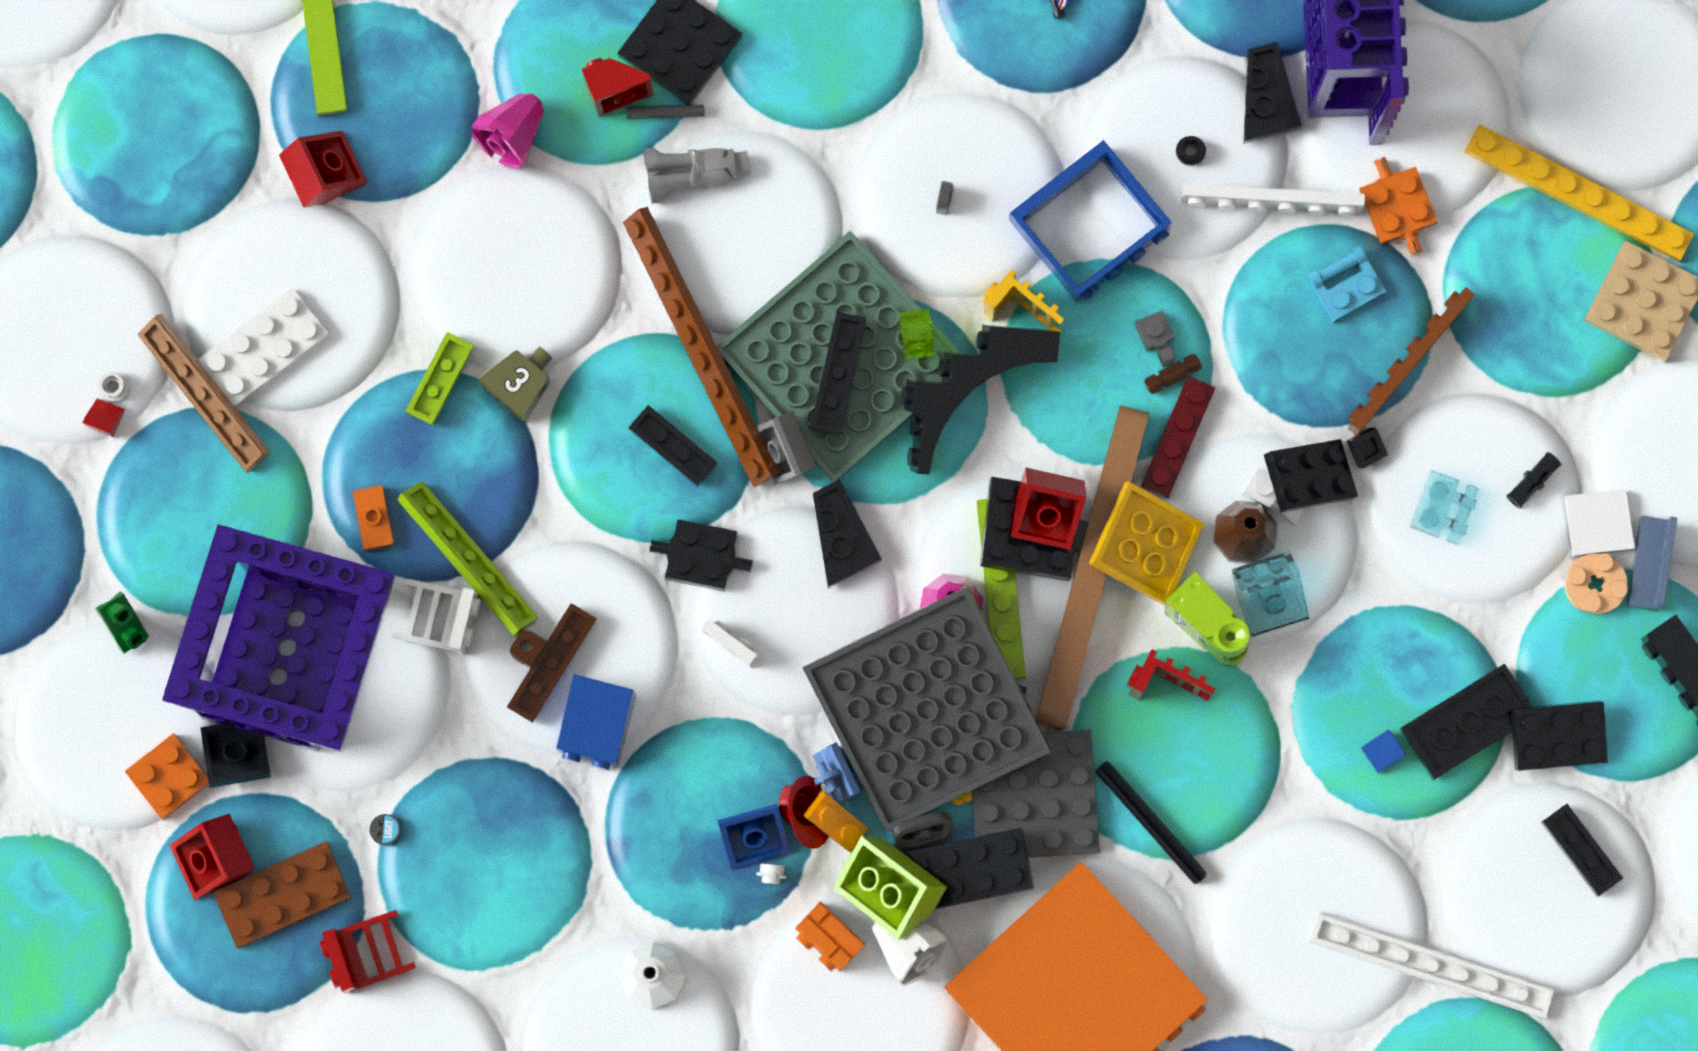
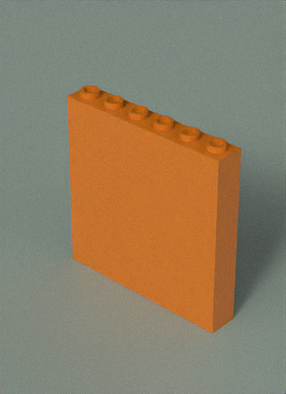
M1082 861L944 986L947 993L1000 1051H1160L1157 1046L1165 1039L1172 1042L1183 1031L1180 1025L1188 1018L1192 1021L1197 1019L1206 1010L1203 1004L1208 1000Z

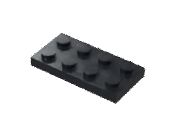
M1504 663L1407 723L1400 730L1432 780H1435L1511 733L1512 708L1532 707V705Z
M1023 828L902 852L947 887L935 909L1035 889Z

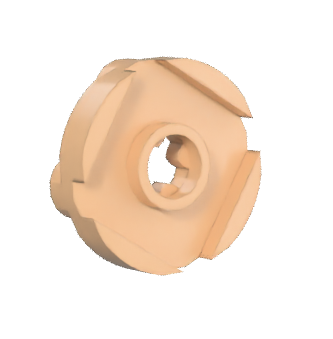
M1605 553L1587 554L1576 560L1568 570L1565 580V592L1570 603L1578 610L1592 613L1593 615L1606 614L1615 609L1622 602L1628 591L1627 577L1624 569L1616 560ZM1595 576L1597 579L1601 578L1603 580L1601 592H1598L1596 588L1592 590L1589 588L1588 585L1592 582L1590 577Z

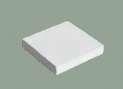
M1626 489L1567 495L1564 497L1573 557L1592 553L1602 554L1635 549Z

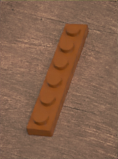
M1465 287L1460 294L1457 291L1451 294L1444 303L1447 307L1446 311L1441 316L1436 313L1425 326L1429 330L1422 339L1416 336L1406 348L1409 355L1402 362L1398 358L1387 371L1391 375L1384 384L1378 381L1368 393V396L1372 399L1364 407L1359 404L1348 418L1352 422L1348 429L1353 434L1358 435L1468 305L1475 295L1471 290Z

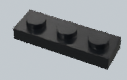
M649 405L628 427L632 433L697 487L718 465L714 459Z
M1568 804L1563 805L1541 822L1596 897H1599L1623 879L1622 875Z

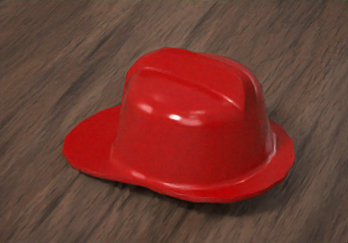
M806 775L799 777L792 785L782 787V794L779 799V812L786 822L792 824L798 841L807 848L815 849L824 845L829 836L803 816L822 791L821 785H815L813 781L815 778Z

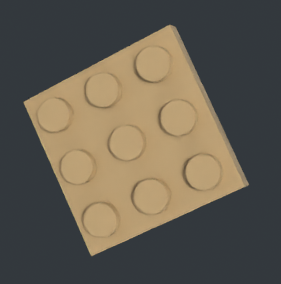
M1624 241L1583 321L1665 362L1698 299V277Z

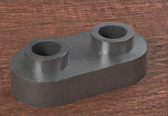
M938 811L900 822L894 827L892 835L898 849L912 851L948 840L954 834L955 828L951 816L946 812Z

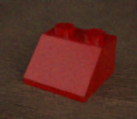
M602 58L594 59L588 62L585 68L581 69L586 88L598 117L654 95L651 78L648 73L611 58L605 60Z
M343 131L298 137L279 154L303 207L328 203L367 183Z
M1025 467L1017 494L1011 537L1070 550L1087 497L1085 481Z
M230 814L200 823L169 845L194 901L240 880L255 869Z

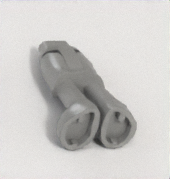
M644 148V161L648 175L651 204L660 203L665 193L673 189L683 187L695 188L699 186L716 188L722 185L725 186L731 180H737V176L750 174L747 151L734 153L733 149L709 148L702 150L690 149L688 153L663 154L655 148ZM692 167L691 172L656 174L666 169Z

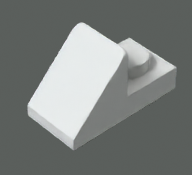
M1258 467L1242 494L1256 503H1261L1267 510L1294 526L1304 509L1280 513L1269 473Z

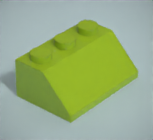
M875 836L860 837L833 887L834 890L897 939H903L911 930L915 929L934 912L947 888L883 837Z

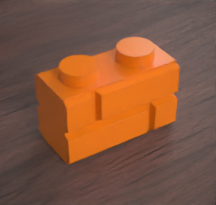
M821 901L795 928L799 933L796 939L808 950L814 947L821 954L818 960L831 972L835 968L841 972L866 946Z

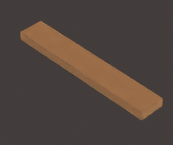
M155 315L137 335L246 473L252 472L271 452L163 315Z

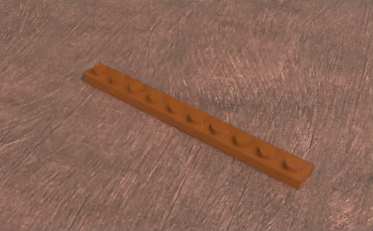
M648 207L639 208L623 222L627 233L753 487L763 485L778 474L779 471Z

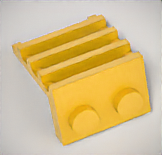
M1011 269L999 285L994 282L985 292L983 314L991 321L997 317L1012 299L1049 330L1058 331L1061 334L1062 330L1053 324L1056 321L1061 325L1065 320L1058 314L1059 307L1055 303L1051 308L1044 303L1045 295L1041 292L1037 296L1031 293V284L1025 281L1023 285L1016 280L1017 273L1013 269ZM1027 299L1032 302V306L1026 302ZM1041 310H1042L1043 312H1045V313H1046V317H1044V316H1043L1041 313H1039V312H1040Z

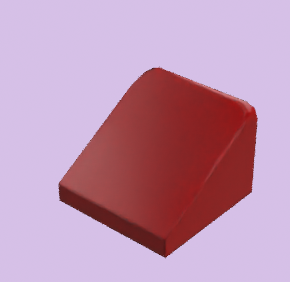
M97 398L82 423L88 428L114 437L125 409Z

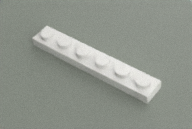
M1184 183L1181 202L1188 203V206L1196 208L1205 207L1206 204H1218V208L1235 209L1236 206H1248V209L1252 211H1264L1266 207L1278 208V211L1283 213L1296 212V209L1308 210V213L1315 215L1326 214V211H1338V215L1355 216L1356 213H1361L1364 207L1365 194Z

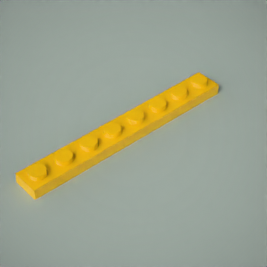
M1480 124L1464 153L1677 262H1680L1694 236V233Z

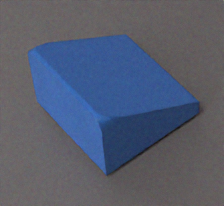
M1389 729L1361 747L1377 773H1380L1406 755Z

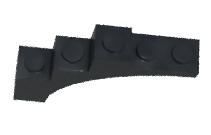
M982 324V331H979L977 335V348L980 349V354L944 352V359H941L939 363V376L942 377V382L907 379L906 386H903L901 391V403L904 405V410L915 413V418L912 417L910 422V434L913 436V444L907 453V464L910 466V471L917 474H930L933 453L942 429L954 410L974 389L991 377L1014 367L1031 363L1057 362L1060 332L1048 329Z

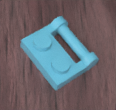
M1360 246L1352 249L1351 254L1323 270L1307 274L1311 287L1333 323L1386 293L1384 286ZM1356 264L1361 272L1329 290L1323 284L1325 281Z

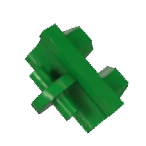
M118 592L110 601L95 608L123 654L131 649H136L147 641L149 636L123 592Z

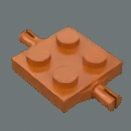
M1382 157L1381 160L1377 159L1374 161L1380 178L1374 183L1360 187L1359 192L1360 194H1365L1364 204L1379 242L1383 245L1393 240L1405 239L1410 255H1416V251L1417 254L1423 251L1416 235L1423 229L1438 223L1417 168L1415 166L1402 172L1391 173L1386 157Z

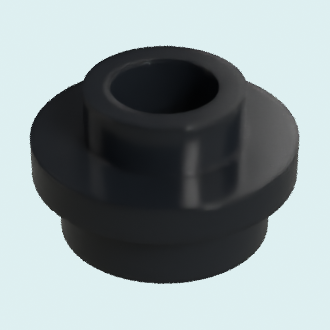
M1196 136L1182 138L1176 147L1178 160L1187 166L1199 164L1206 154L1204 142ZM1192 147L1196 150V154L1188 156L1185 149Z

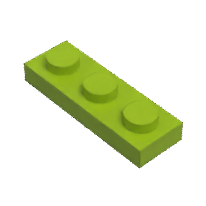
M446 332L405 411L406 414L434 427L475 348L473 344Z

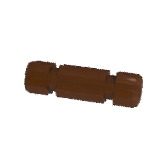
M1191 354L1183 358L1184 362L1181 363L1179 360L1158 371L1159 375L1152 374L1145 378L1144 383L1147 390L1151 394H1155L1163 390L1162 386L1165 385L1167 388L1188 376L1187 373L1193 374L1201 370L1202 365L1199 358L1195 354Z

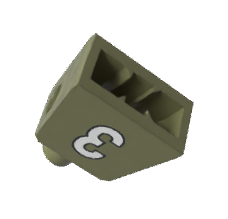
M540 346L529 358L515 350L483 375L479 382L484 389L525 423L550 384L549 377L542 370L552 360V357Z

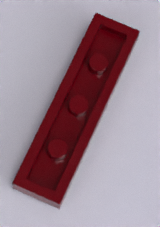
M1187 376L1142 481L1141 488L1164 498H1169L1216 387Z

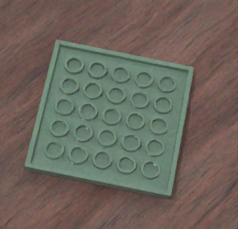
M851 231L717 345L723 360L775 418L794 411L815 463L832 482L843 477L915 414L914 412L904 410V405L901 403V391L903 386H906L907 379L942 382V377L939 376V363L941 359H944V352L961 353ZM837 312L866 318V325L840 436L810 430Z

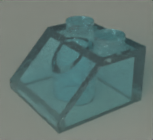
M1289 551L1231 569L1236 594L1251 637L1309 619L1301 574Z

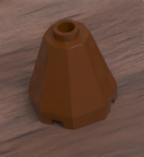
M1236 500L1216 516L1213 543L1228 562H1242L1254 565L1275 548L1277 522L1261 503Z

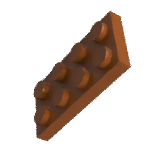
M327 841L213 892L237 949L352 898Z

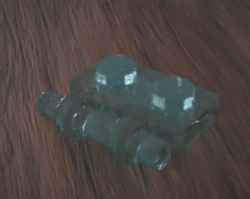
M1431 469L1410 528L1437 538L1440 536L1442 528H1447L1450 530L1447 542L1459 545L1461 536L1467 532L1468 525L1466 523L1470 512L1475 510L1478 502L1475 498L1479 488L1467 485L1465 493L1462 494L1456 491L1460 482L1459 479ZM1452 502L1459 505L1455 519L1447 517Z

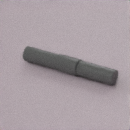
M656 105L626 107L627 119L705 117L704 105Z

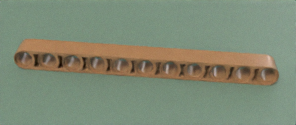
M1122 405L1119 407L1036 717L1038 723L1064 730L1066 728L1106 578L1104 572L1089 565V562L1124 483L1132 481L1149 417L1148 412Z

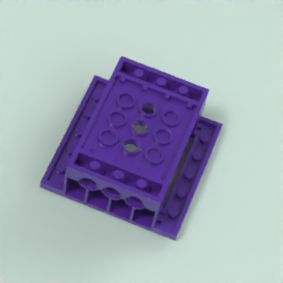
M1303 0L1306 64L1307 62L1309 66L1306 65L1308 118L1368 116L1369 145L1382 144L1385 136L1389 135L1390 128L1393 127V120L1397 119V112L1401 111V104L1405 103V96L1409 95L1408 77H1403V66H1407V48L1402 47L1401 36L1406 34L1405 17H1400V6H1404V0ZM1382 77H1386L1385 84L1382 88Z
M217 524L162 701L193 710L203 720L217 724L229 723L235 725L237 729L258 734V731L264 733V737L320 752L321 747L342 752L394 584L395 573ZM236 563H239L247 573L213 681L209 682L200 679ZM294 611H301L305 615L303 624L298 627L291 626L288 622L289 615ZM285 640H292L296 644L294 653L289 656L282 655L279 651L280 644ZM276 669H283L287 673L285 682L280 685H275L270 680L271 673Z

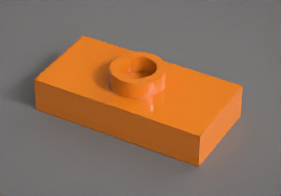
M383 485L353 491L363 550L370 551L395 546Z

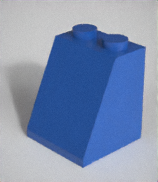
M573 674L556 747L558 752L563 753L562 758L577 763L580 762L581 758L591 760V766L608 771L610 766L618 767L637 698L634 690Z

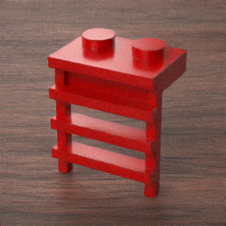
M1151 649L1143 667L1136 665L1127 683L1128 686L1132 687L1128 695L1140 700L1153 674L1206 701L1211 696L1206 692L1213 694L1215 688L1204 683L1207 677L1201 675L1199 679L1188 675L1190 668L1185 666L1180 671L1172 667L1171 665L1174 660L1168 658L1165 663L1155 658L1157 651Z
M397 910L340 930L333 928L322 932L324 940L320 941V946L325 959H331L334 969L329 972L335 988L340 987L341 992L350 993L416 969L414 962L403 966L388 923V919L399 916ZM380 922L396 969L385 972L370 927ZM360 929L364 930L379 974L371 978L367 977L353 932Z

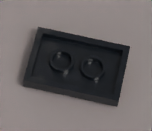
M1341 439L1274 450L1264 454L1280 513L1348 501L1358 497Z
M1598 700L1511 709L1515 770L1523 771L1608 763L1604 701Z

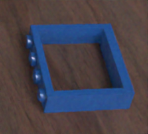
M1104 140L1009 214V221L1076 302L1083 297L1085 300H1088L1099 291L1098 285L1107 279L1111 282L1123 272L1121 267L1127 262L1131 261L1134 264L1147 253L1144 249L1154 242L1155 245L1163 242L1170 235L1168 230H1170L1172 224L1170 219ZM1103 162L1156 227L1078 287L1027 225L1026 221Z

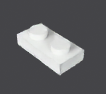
M707 619L701 627L702 633L751 668L758 659L757 654L754 653L756 647L743 637L738 641L729 633L732 629L719 619L715 622Z

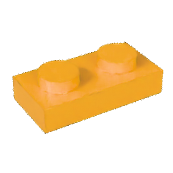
M822 791L803 815L850 853L857 845L860 837L868 830L866 825Z

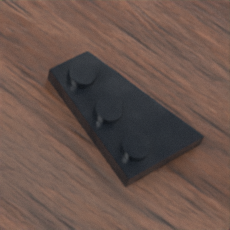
M1274 42L1248 49L1243 144L1301 129V121L1278 43Z
M840 479L814 492L815 512L829 589L881 562L882 558Z

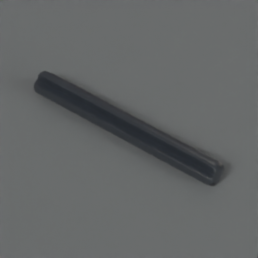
M1106 761L1096 770L1097 775L1193 884L1200 883L1207 876V872L1110 762Z

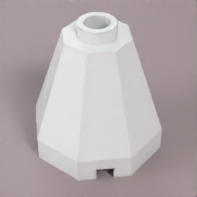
M873 920L875 924L872 930L894 976L904 987L921 979L926 974L923 969L928 964L934 967L950 945L938 929L924 922L911 930L903 939H897Z
M654 942L630 951L619 975L628 999L652 1010L676 1001L687 977L678 953ZM654 968L656 970L655 977L648 979L645 976V972L647 970L651 971Z

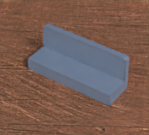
M1642 516L1640 518L1627 606L1651 611H1658L1664 607L1677 517L1671 516L1667 520L1649 516Z

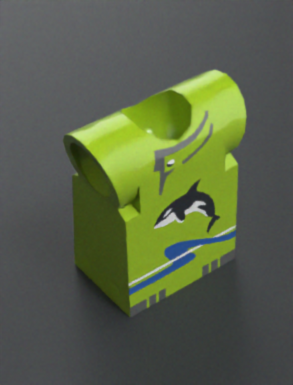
M1195 571L1165 601L1164 614L1205 650L1207 649L1219 663L1226 666L1238 665L1247 655L1250 636L1249 628Z

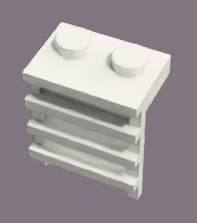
M406 579L405 585L416 587L417 589L406 634L393 632L392 638L465 655L466 647H470L474 629H471L473 618L478 616L481 599H478L479 596L476 591L464 587L460 591ZM425 589L434 591V596L424 637L420 638L413 636ZM443 593L452 595L442 640L438 642L431 640Z

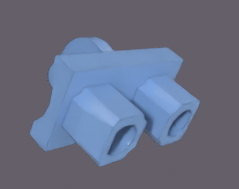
M837 742L813 755L817 764L816 767L820 773V776L813 781L816 786L825 783L833 800L840 804L860 793V789L863 786L856 772L851 773L847 765L850 760L842 746H838Z

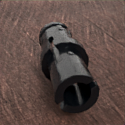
M1546 452L1545 456L1531 471H1525L1523 474L1524 478L1506 495L1507 499L1515 507L1521 509L1537 490L1541 491L1545 487V481L1562 465L1561 462L1553 454Z

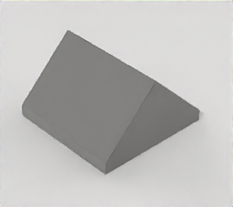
M794 411L757 426L779 471L778 474L772 477L775 485L817 467Z

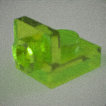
M929 308L899 312L904 358H923L934 355Z

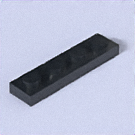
M842 312L836 313L810 430L835 436L841 435L866 325L865 317Z

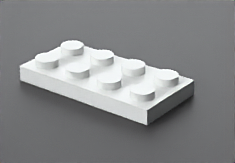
M291 288L199 358L198 361L234 407L237 408L322 343L330 334L296 291Z

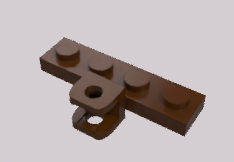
M570 603L548 641L531 631H520L510 648V654L515 660L530 670L506 708L533 723L597 618ZM528 642L531 645V650L523 652L520 649V644Z

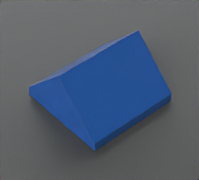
M777 804L717 820L732 870L791 853Z

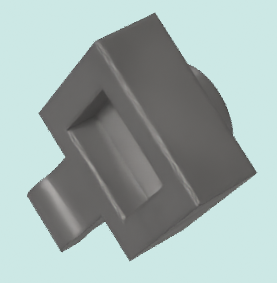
M1163 310L1135 321L1134 325L1145 350L1149 351L1155 348L1162 367L1174 363L1173 359L1175 357L1168 343L1174 341L1175 337Z

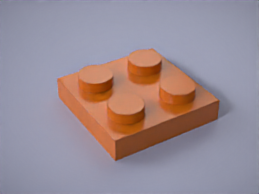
M174 733L125 770V773L162 820L166 819L209 785L206 773Z

